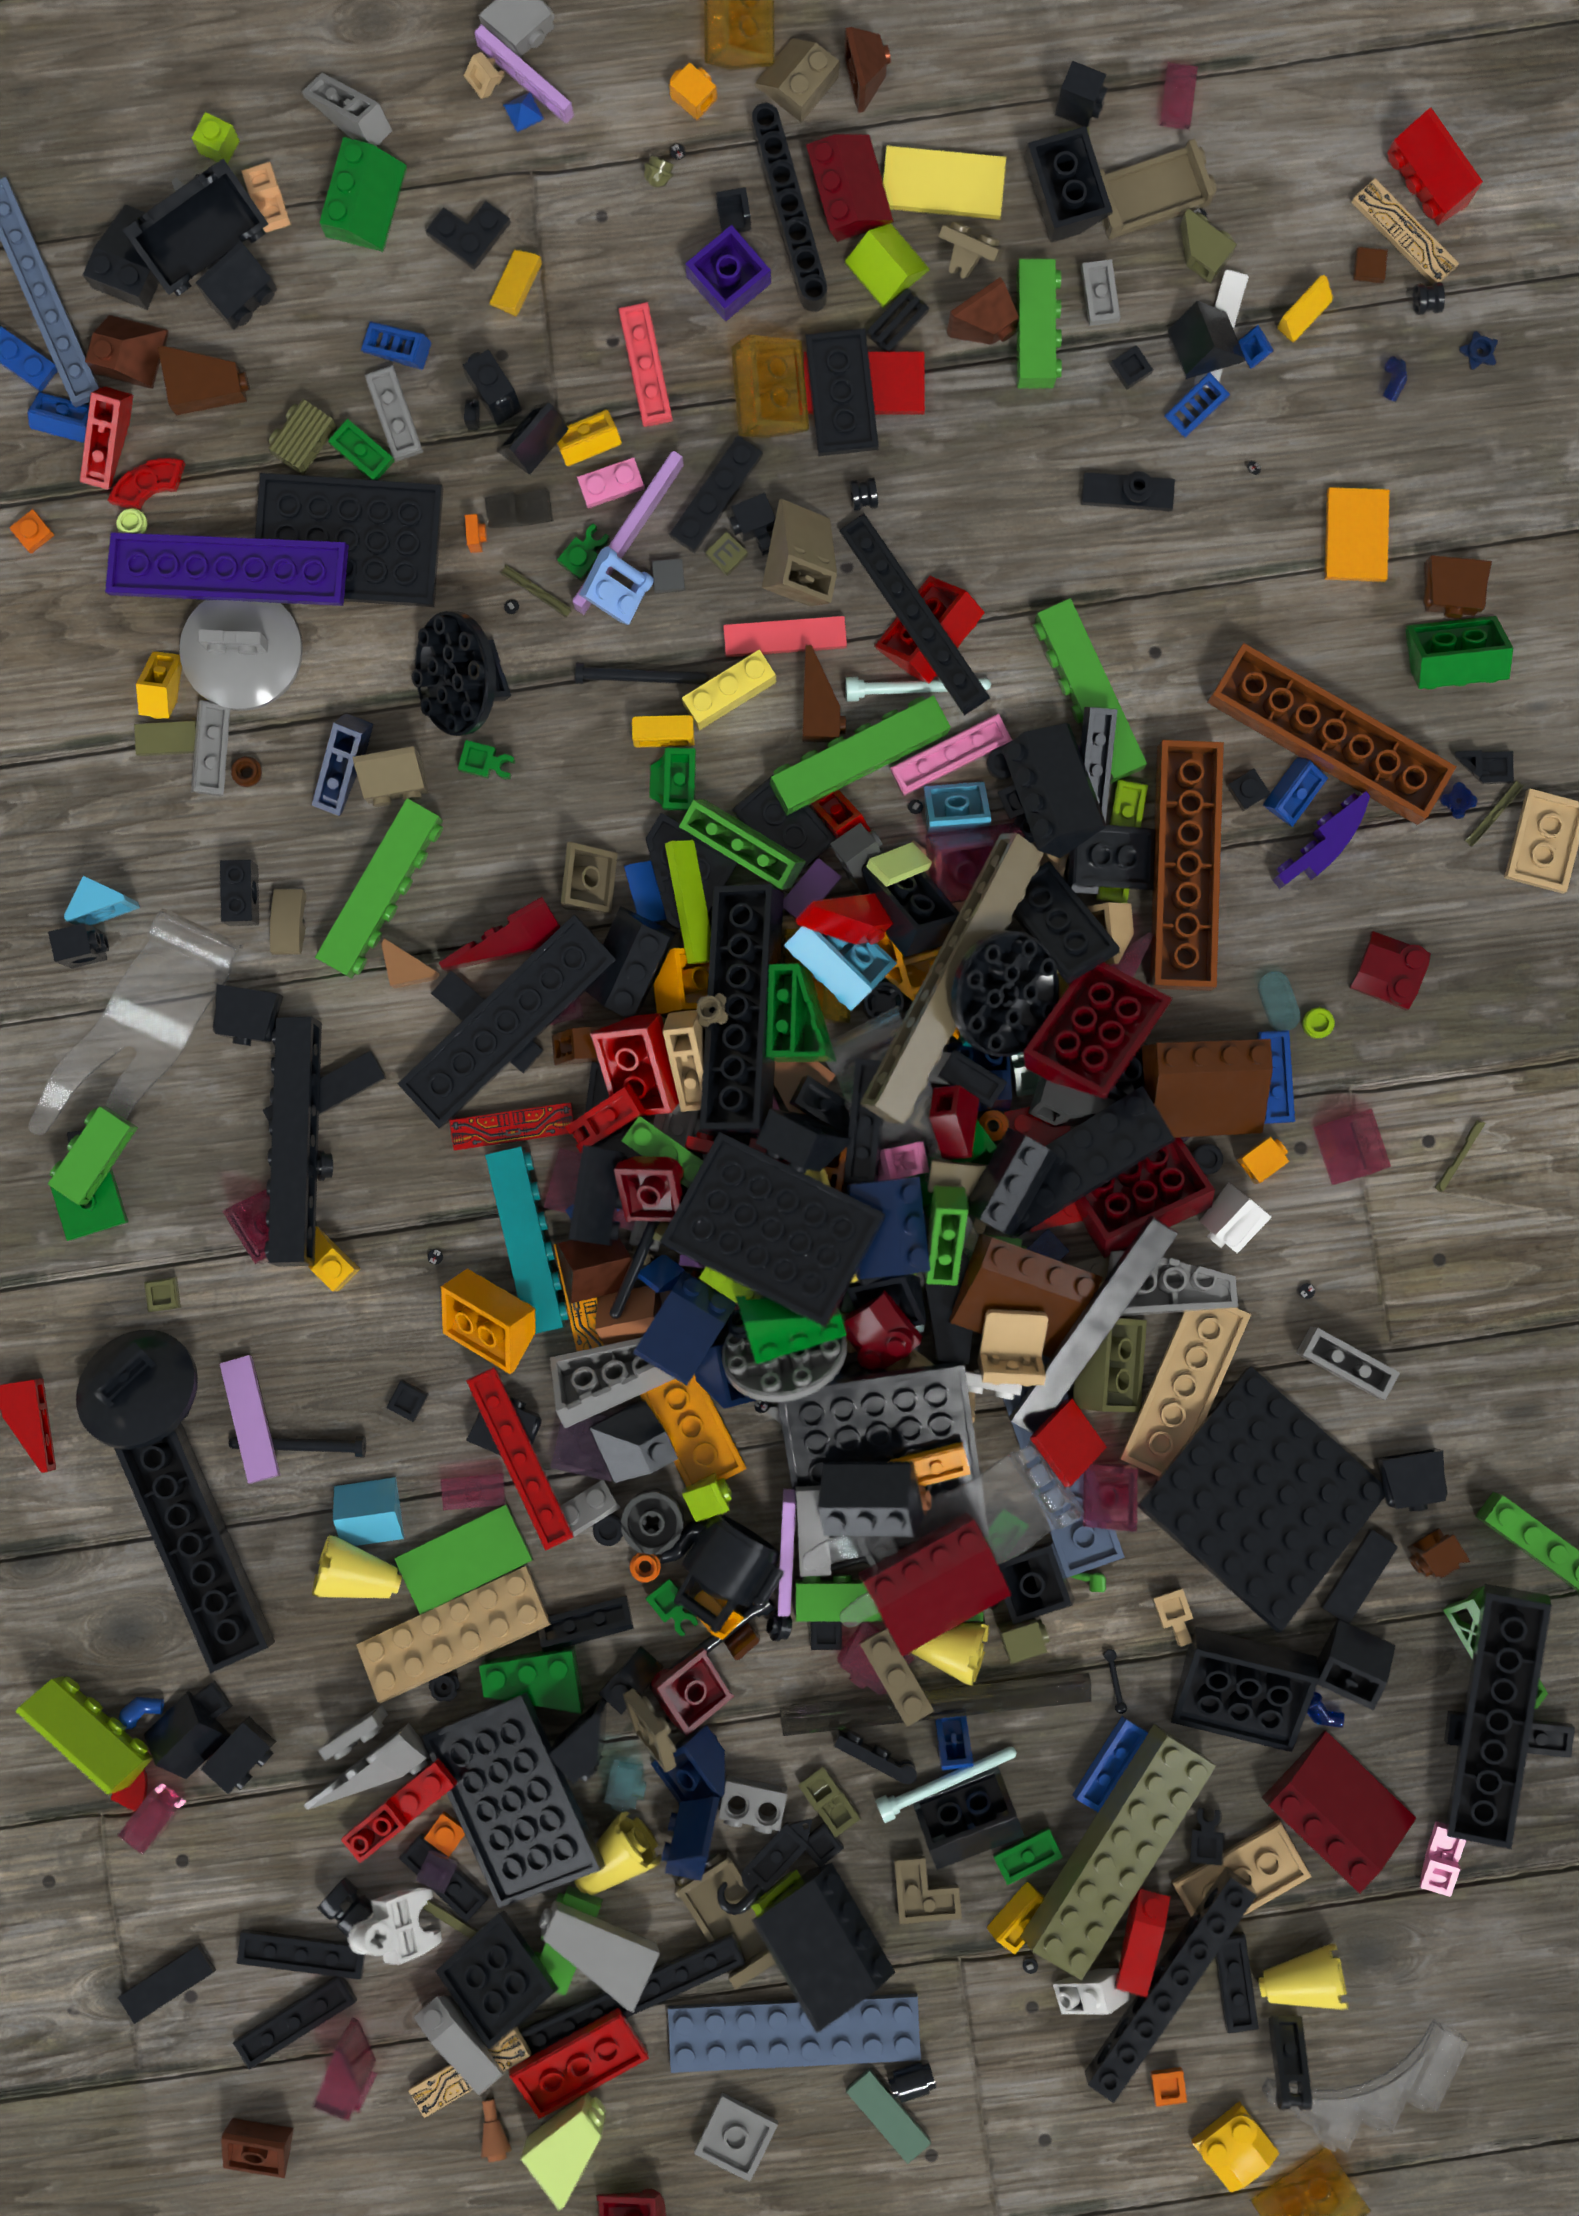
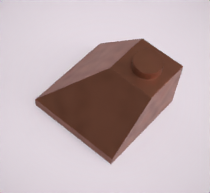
M849 27L845 28L844 58L858 113L865 111L884 81L887 64H891V56L888 45L882 44L880 34Z
M1001 277L950 311L947 334L950 338L993 345L999 340L1001 342L1008 340L1016 333L1019 316Z
M109 315L93 332L85 362L96 375L153 389L160 365L158 347L165 346L168 330Z

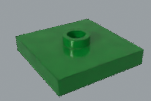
M112 1168L87 1205H78L51 1187L67 1241L128 1223Z

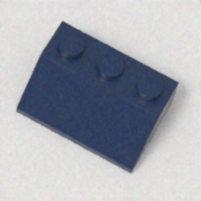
M920 1177L846 1185L848 1196L886 1215L856 1272L857 1279L930 1271Z

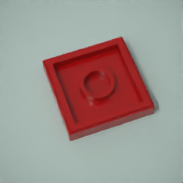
M1072 1398L1065 1400L1030 1437V1440L1064 1487L1072 1486L1107 1448Z

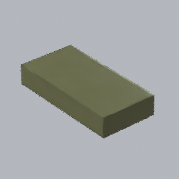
M196 721L134 724L137 756L194 753Z

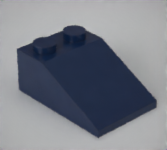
M684 1271L633 1353L687 1386L737 1303Z

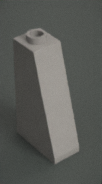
M554 1900L551 1909L546 1908L539 1922L543 1940L623 2007L633 2012L659 1957L660 1952L657 1943Z

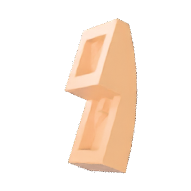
M271 162L242 170L248 194L268 222V225L263 228L264 231L267 233L291 225Z

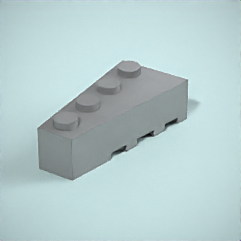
M642 1338L550 1357L556 1413L564 1428L588 1419L675 1378L633 1353Z

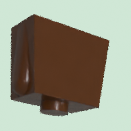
M1431 555L1424 563L1425 588L1423 602L1426 606V611L1444 613V616L1447 618H1461L1463 615L1475 616L1478 612H1482L1486 605L1487 584L1492 561Z

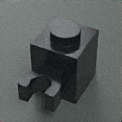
M762 493L731 506L732 517L728 518L734 535L740 534L743 542L756 538L760 551L764 556L769 553L771 538L768 532L773 530L776 517L766 494Z

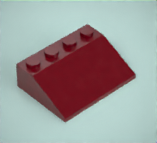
M1103 962L1070 984L1024 1050L1025 1067L1052 1083L1106 1098L1171 1003L1172 998Z
M1180 1137L1175 1138L1176 1140L1074 1202L1090 1237L1104 1258L1113 1251L1127 1248L1150 1215L1171 1227L1212 1208L1215 1189Z
M967 1512L858 1573L862 1584L902 1657L1011 1595L975 1519Z
M1326 1730L1261 1797L1279 1817L1359 1894L1382 1871L1417 1819Z

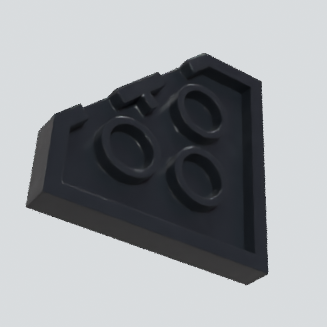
M660 813L646 837V843L667 922L681 931L665 843L694 840L708 914L713 908L714 886H725L738 863L680 828V823Z

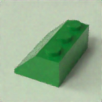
M343 137L319 222L325 237L384 252L407 165L373 144Z
M1497 616L1406 625L1410 670L1418 689H1435L1452 685L1465 686L1480 682L1494 683L1498 680L1510 679L1513 646Z

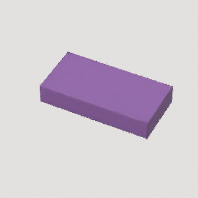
M817 858L784 898L783 909L797 919L813 901L824 900L841 880L842 876L821 859Z

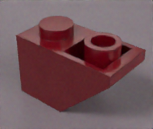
M960 1085L933 1088L929 1118L941 1156L945 1160L972 1157L979 1098Z

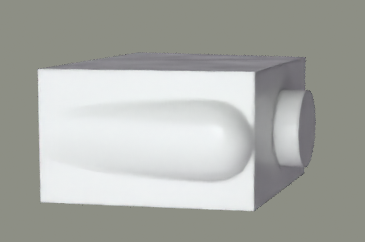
M1228 1182L1213 1202L1212 1208L1207 1210L1199 1222L1211 1231L1207 1237L1220 1248L1226 1244L1238 1253L1271 1219V1216Z

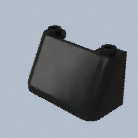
M221 159L121 231L166 293L170 295L174 292L176 296H179L192 287L189 280L229 252L237 243L248 239L252 244L264 236L266 232L263 228L268 225V222L224 159Z

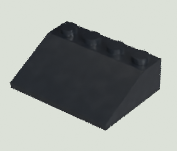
M1195 1627L1191 1638L1192 1643L1189 1644L1171 1723L1292 1752L1319 1681L1317 1656Z
M833 1863L808 1870L752 1920L816 2032L822 2031L869 1997L895 1973Z

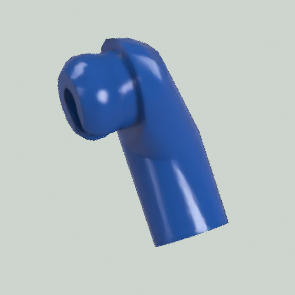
M136 1697L120 1711L119 1721L126 1729H133L136 1727L138 1719L144 1713L162 1714L164 1699Z

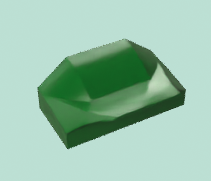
M665 748L663 756L650 767L649 798L660 803L663 810L688 811L692 801L695 800L696 749Z

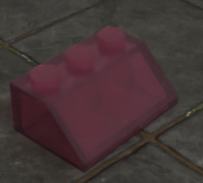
M1015 823L927 834L926 856L932 861L928 870L930 878L951 903L966 901L1000 834L1018 833L1023 838H1025V835Z
M352 2017L334 2050L313 2105L315 2109L348 2122L354 2111L360 2113L377 2076V2073L372 2071L376 2062L360 2022L356 2018Z

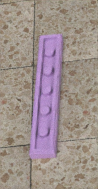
M675 451L669 454L608 547L616 551L620 559H622L684 466L682 456ZM608 567L606 574L610 576L614 568ZM582 585L572 601L575 610L584 615L592 603L579 595L583 587Z

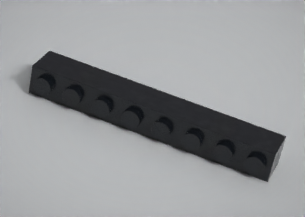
M312 1016L276 1018V1027L272 1030L275 1057L271 1060L274 1087L270 1090L273 1118L269 1120L272 1148L268 1151L271 1179L267 1181L270 1209L266 1212L269 1240L265 1243V1256L269 1264L278 1267L315 1266L322 1023Z

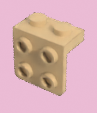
M990 1309L986 1312L978 1355L982 1383L1044 1386L1046 1373L1042 1361V1352L1048 1325L1046 1313Z

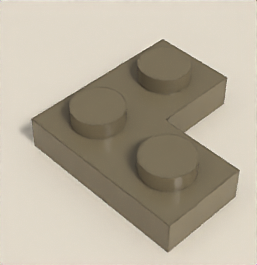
M925 1856L894 1858L899 1924L962 1919L959 1885L928 1887Z

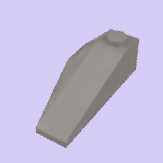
M1125 1251L1111 1252L1107 1276ZM1162 1257L1121 1316L1237 1308L1236 1278L1233 1275L1205 1267H1197L1180 1262V1260Z
M408 1722L310 1797L304 1806L309 1810L402 1778L408 1772L412 1776L427 1765L425 1759L429 1756L424 1742Z

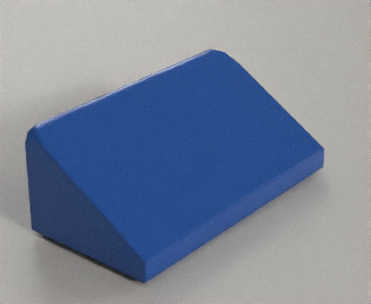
M39 392L27 411L30 428L85 443L89 405L83 404L75 408L70 400Z
M1298 757L1267 797L1263 806L1293 827L1328 777L1311 760Z
M652 861L625 865L624 868L637 914L655 923L667 920Z

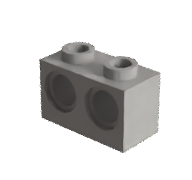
M727 1775L725 1794L722 1796L718 1818L724 1819V1824L733 1827H742V1823L755 1826L754 1830L761 1833L772 1834L773 1830L780 1831L787 1799V1787ZM734 1796H740L746 1801V1805L742 1809H733L728 1801ZM769 1802L775 1805L776 1812L771 1816L763 1815L759 1811V1807L763 1803Z

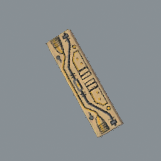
M1376 178L1353 198L1351 203L1431 284L1439 281L1442 282L1458 266L1459 263Z
M515 2028L496 2047L488 2050L503 2072L528 2058L532 2053L518 2028ZM449 2064L411 2086L408 2091L425 2118L473 2089Z

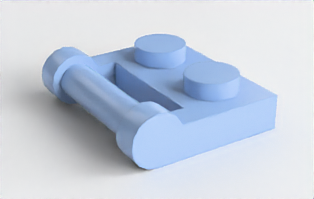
M607 546L598 554L579 595L622 624L629 625L644 593L651 588L654 579L648 573L640 572L620 559L616 551ZM611 566L633 581L631 589H628L606 574L608 567Z

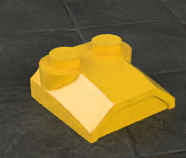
M1240 2101L1191 2140L1203 2160L1212 2168L1230 2192L1249 2185L1269 2169L1280 2154Z

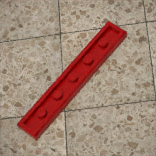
M496 1367L466 1380L545 1551L573 1538L572 1529Z

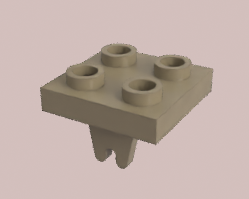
M952 221L951 225H943L938 237L954 244L949 267L950 273H957L961 267L960 277L967 278L981 257H985L993 262L1000 261L1004 249L998 247L999 240L986 234H980L978 238L970 234L972 231L971 227L957 221Z

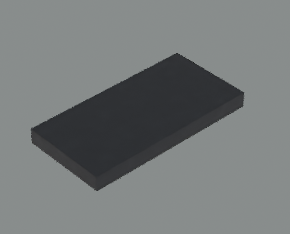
M866 329L806 334L805 342L818 456L879 450Z
M1048 861L1041 865L1036 874L1031 877L1026 887V894L1022 901L1017 904L1012 915L1028 935L1036 938L1046 947L1056 963V970L1066 983L1069 984L1120 953V947L1051 862Z

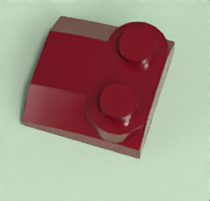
M1372 931L1357 974L1349 988L1403 1010H1409L1424 979L1431 953L1419 945H1410Z
M633 1156L618 1162L614 1168L625 1221L671 1222L683 1200L680 1184L683 1177V1168L680 1163L670 1157Z
M883 1291L878 1297L842 1317L846 1337L858 1352V1363L863 1369H868L870 1372H879L905 1358L921 1343L923 1338L886 1291Z
M704 1648L699 1649L674 1668L659 1671L652 1680L653 1694L668 1718L685 1736H688L734 1697L711 1663Z
M645 2189L640 2193L597 2195L599 2216H666L664 2198L654 2189Z

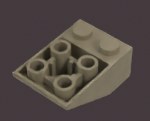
M779 499L761 588L810 607L831 603L837 569L830 518L784 499Z

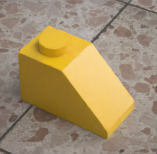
M152 651L136 683L139 715L151 716L156 719L170 718L177 703L182 671L179 654Z
M316 1226L315 1266L308 1267L333 1292L340 1291L360 1268Z

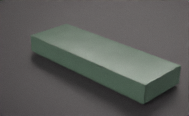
M870 2068L846 2088L847 2094L907 2164L931 2144V2139L897 2099L893 2098L891 2092Z

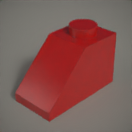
M839 790L811 803L816 813L836 839L859 823L868 832L871 831L862 814Z

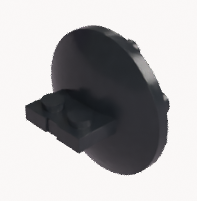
M460 611L440 612L433 616L424 628L419 630L412 682L418 690L422 713L428 716L436 727L446 734L460 736L476 732L487 720L493 702L506 701L511 697L494 640H488L479 624L472 617ZM421 687H428L430 697L423 698Z
M1008 930L989 934L976 942L961 960L954 976L951 991L953 1018L966 1042L982 1053L998 1057L1013 1056L1024 1052L1058 1003L1059 978L1056 963L1040 941L1025 933Z
M137 1330L118 1336L94 1354L81 1374L76 1391V1407L80 1421L95 1439L109 1447L138 1449L159 1442L174 1431L189 1414L198 1387L196 1364L187 1348L167 1333L157 1330Z

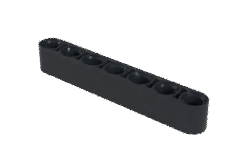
M761 103L754 108L752 113L754 139L800 302L806 310L816 312L821 310L826 304L827 282L779 112L774 105ZM769 119L773 123L763 126L759 124V121ZM771 147L781 150L777 154H769L767 152ZM783 175L786 176L789 180L784 183H779L774 179L777 176ZM786 204H793L797 208L794 211L788 212L782 207ZM795 232L805 235L801 240H794L790 236ZM807 260L810 261L813 264V266L808 269L801 268L798 264L801 261ZM810 289H817L821 294L818 297H810L806 292Z

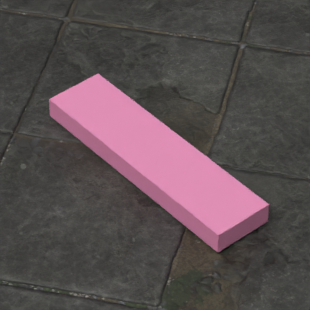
M998 713L890 767V771L902 795L905 796L991 753L993 750L1007 745L1012 741V738Z

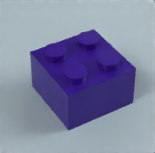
M732 225L685 263L686 277L725 322L771 284V269Z

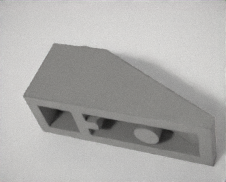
M321 73L301 92L311 104L351 139L378 146L392 132L378 102L324 73Z
M436 1996L413 2017L431 2044L478 2095H481L504 2074L452 1997Z

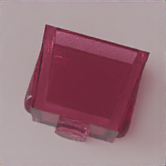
M861 1621L839 1652L837 1661L841 1668L851 1674L849 1680L861 1689L867 1686L881 1696L882 1694H887V1691L860 1645L861 1641L877 1633L880 1629L869 1621ZM912 1653L904 1656L908 1665L915 1659Z
M161 1783L149 1793L117 1836L143 1855L158 1841L186 1801L176 1791Z

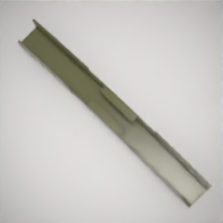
M1479 1120L1475 1122L1465 1138L1466 1143L1458 1153L1453 1164L1450 1167L1448 1166L1435 1189L1444 1192L1486 1124L1485 1122Z
M428 1900V1904L422 1908L470 1939L479 1931L431 1900Z

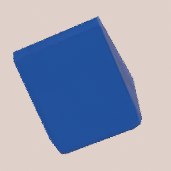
M661 1255L640 1271L638 1278L655 1292L660 1293L672 1290L684 1269L667 1255Z

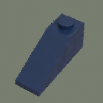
M347 713L333 723L312 806L337 816L342 815L357 777L353 757L366 754L374 726L373 723Z

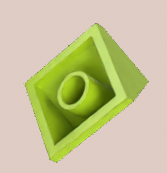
M891 223L869 230L845 260L847 267L882 308H885L930 269Z

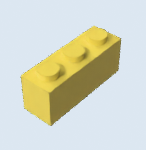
M759 649L683 696L682 703L688 714L693 717V722L700 731L776 683V674Z

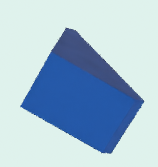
M966 1711L936 1713L935 1723L942 1770L974 1767Z

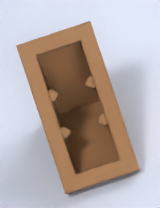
M385 938L382 941L381 945L389 983L394 989L437 980L440 976L437 971Z

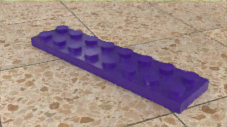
M111 532L105 592L114 596L343 606L349 545L345 542Z

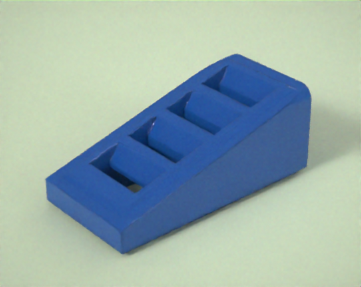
M370 322L361 351L423 370L431 347V341L422 333ZM379 333H383L379 348L375 347ZM391 337H394L391 349L388 350ZM403 340H405L406 343L403 349V353H400Z
M1209 372L1164 417L1186 438L1230 397V393ZM1206 385L1218 397L1216 400L1213 401L1205 393L1203 388ZM1197 394L1209 405L1206 409L1194 399ZM1188 402L1199 412L1200 415L1197 418L1185 407ZM1181 411L1191 424L1186 427L1175 415L1176 413Z

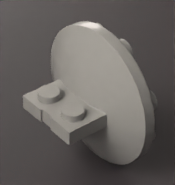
M204 600L195 608L184 625L179 651L185 676L202 697L209 702H214L230 710L247 711L261 708L274 702L290 688L300 670L303 645L301 634L294 618L281 603Z
M729 1332L722 1349V1362L728 1380L739 1392L756 1400L785 1402L808 1396L828 1384L836 1376L844 1363L847 1342L844 1336L756 1364L747 1337L736 1338Z

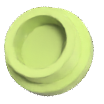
M129 508L119 514L116 525L120 533L145 534L148 521L140 510Z

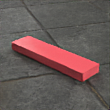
M648 302L618 308L643 427L672 422L673 419Z
M845 616L723 625L726 657L749 656L759 649L762 654L804 652L805 645H812L814 651L847 648Z

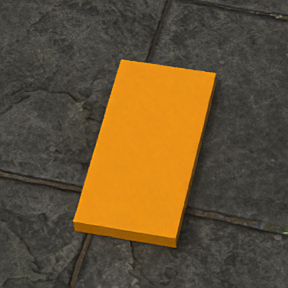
M695 1374L687 1386L674 1379L640 1395L667 1432L678 1457L674 1463L686 1487L714 1473L717 1474L719 1480L722 1478L726 1480L747 1469L711 1396L696 1381Z

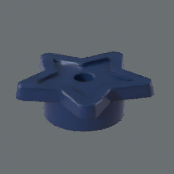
M1475 331L1471 343L1460 347V352L1469 358L1471 370L1476 369L1482 363L1491 366L1497 363L1493 353L1498 340L1481 336L1478 331ZM1478 349L1482 350L1481 354L1477 352Z

